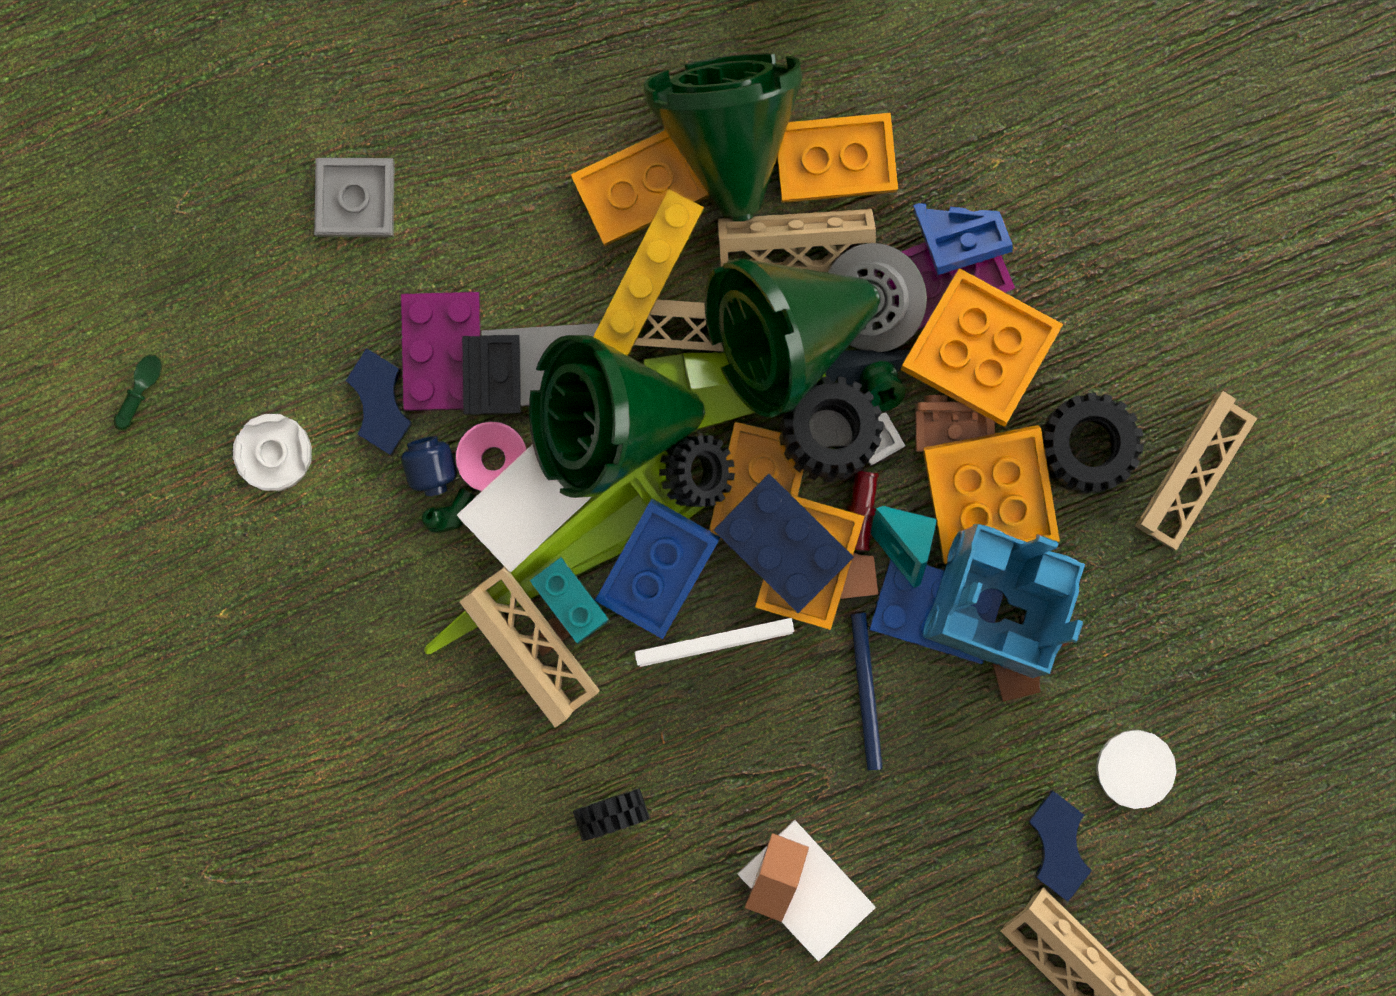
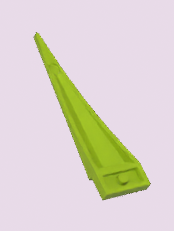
M666 450L603 493L591 497L511 572L530 599L539 594L530 580L560 557L563 558L573 573L578 575L621 554L652 498L688 519L705 507L680 506L675 503L677 499L670 500L667 496L671 489H663L661 482L667 480L666 476H659V469H666V464L660 462L662 455H669ZM499 580L487 590L496 603L510 605L511 592L502 580ZM466 610L426 645L424 649L425 654H432L478 627Z

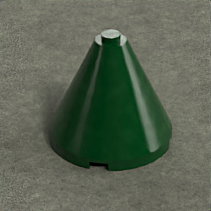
M770 53L741 54L705 59L684 64L685 71L677 74L672 79H670L669 70H664L651 76L643 84L646 103L721 213L725 216H730L732 221L752 219L754 213L761 208L802 82L800 61L793 56H786L787 65L776 64L775 54Z
M742 258L723 263V266L713 269L707 280L704 298L705 319L711 345L721 343L729 365L721 367L726 380L739 399L748 408L764 417H773L794 409L876 315L880 303V296L876 287L862 278Z
M565 335L554 340L545 349L536 367L537 371H544L540 390H530L529 423L537 461L548 481L558 480L564 487L560 488L559 493L571 498L593 497L603 493L698 429L705 415L704 404L695 392L589 335Z

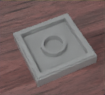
M316 158L314 235L316 237H394V159Z

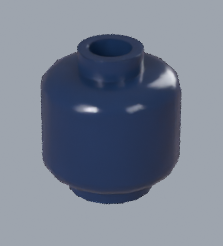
M437 436L425 437L408 443V450L401 456L408 486L415 491H424L425 496H434L448 490L446 484L452 482L457 476L450 446L446 442L438 441Z

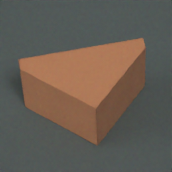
M772 833L745 908L782 922L796 892L809 847Z

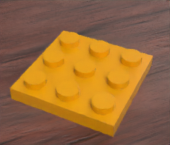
M959 268L902 364L901 370L1005 427L1063 324Z
M1039 425L923 448L944 564H947L948 553L956 534L959 531L972 527L973 524L995 528L1006 535L1025 542L1036 539L1038 534L1057 542L1060 541L1042 431Z

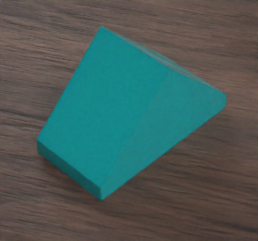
M886 506L876 508L871 535L914 588L920 586L928 562L937 519Z

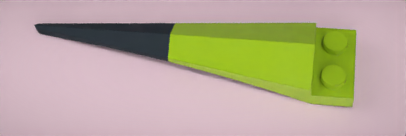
M874 350L844 351L822 377L830 376L831 381H836L838 376L847 378L846 384L852 385L855 381L860 383L862 371L868 365L879 361L893 364L897 372L902 371V364L911 350H889L884 352H876ZM724 352L682 353L679 355L644 359L642 361L645 366L686 387L699 396L704 404L705 415L700 426L695 431L755 414L754 411L739 399L721 370V367L729 365Z

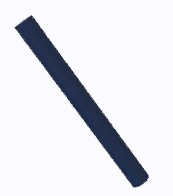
M866 613L850 614L867 770L883 769Z

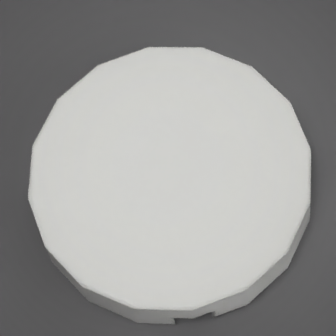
M264 414L251 419L244 425V428L237 435L233 444V460L238 473L250 485L264 491H282L296 485L306 475L311 464L312 446L307 432L296 421L281 414Z
M1141 730L1125 731L1110 738L1100 750L1096 763L1098 780L1105 795L1117 804L1133 809L1151 807L1163 800L1172 789L1176 776L1175 758L1168 745L1155 734Z

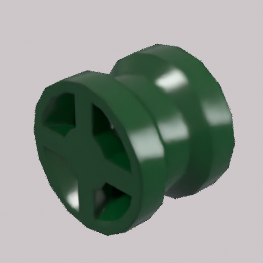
M885 361L874 362L868 365L860 375L862 389L865 393L869 391L874 397L871 402L873 407L879 405L881 411H886L897 407L903 401L906 389L899 379V374L893 364Z

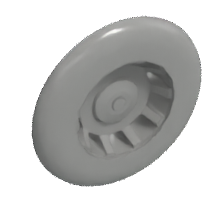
M868 243L847 250L832 264L828 273L865 279L876 287L880 296L876 315L850 343L851 346L860 350L884 352L901 346L915 334L925 314L927 296L923 277L908 256L888 245ZM867 268V276L863 277V269ZM879 270L885 273L883 278L877 276ZM890 280L894 282L897 287L896 289L892 288L889 283ZM896 295L899 296V305L895 304ZM891 312L895 313L893 319L888 318ZM880 321L883 327L878 328L875 322Z

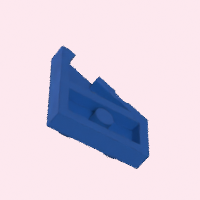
M922 203L913 205L916 220L937 275L1012 252L1013 244L999 211L979 210L973 212L966 208L951 206L949 211L926 209V204Z

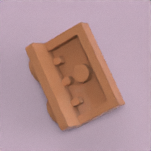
M924 396V402H918L915 405V453H923L924 447L995 434V423L993 420L960 402H948V396Z

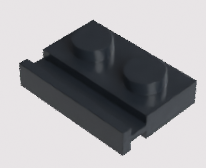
M520 335L462 336L463 414H521Z

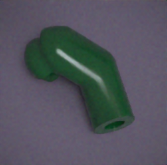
M460 488L451 506L426 509L422 515L423 525L429 531L435 533L459 529L464 523L457 514L476 496Z

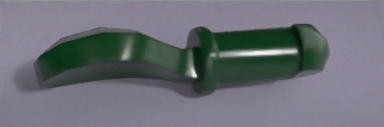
M149 354L143 357L137 364L134 371L133 390L127 389L128 394L118 413L114 416V426L118 430H125L130 427L141 401L145 400V396L142 395L143 391L154 385L159 379L162 363L161 359L156 355Z

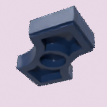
M366 348L346 379V382L357 391L363 405V422L358 435L392 456L413 424L402 414L395 397V385L401 370Z
M1051 790L1028 820L1040 837L1043 851L1042 861L1035 877L1068 902L1092 871L1083 862L1078 852L1076 841L1078 826L1084 814Z

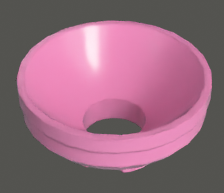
M499 422L480 423L469 429L461 438L456 451L457 468L467 484L482 492L527 448L520 435L510 426ZM490 448H499L505 455L504 465L495 471L486 469L482 462L484 452Z

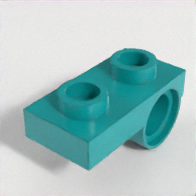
M562 557L530 580L577 644L609 621L606 614Z

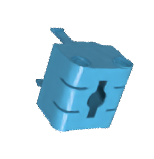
M973 524L972 527L959 531L951 544L947 565L933 607L925 622L923 637L956 650L960 649L961 652L1031 678L1050 674L1056 654L1062 644L1068 642L1077 643L1083 621L1075 620L1070 622L1079 594V582L1085 564L1069 556L1051 552V550L1058 547V542L1039 534L1036 536V539L1025 542L1006 535L995 528ZM991 588L1002 592L1006 596L1008 604L1026 610L1022 625L1005 618L997 623H989L983 620L977 613L976 607L971 605L977 603L981 592Z

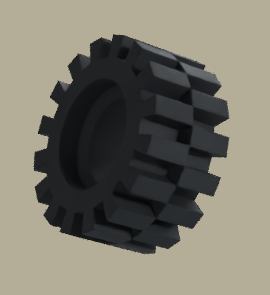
M710 435L686 436L666 450L670 455H662L660 462L666 464V469H659V476H666L667 480L661 482L663 489H671L667 493L670 500L677 499L675 503L680 506L702 507L716 505L715 502H721L725 499L723 493H729L732 486L727 484V480H734L735 473H729L728 467H734V461L726 460V456L731 453L728 448H721L723 442L720 439H713L714 436ZM696 456L700 459L703 467V477L698 486L694 483L691 475V465Z
M640 788L573 810L582 841L597 838L650 819Z

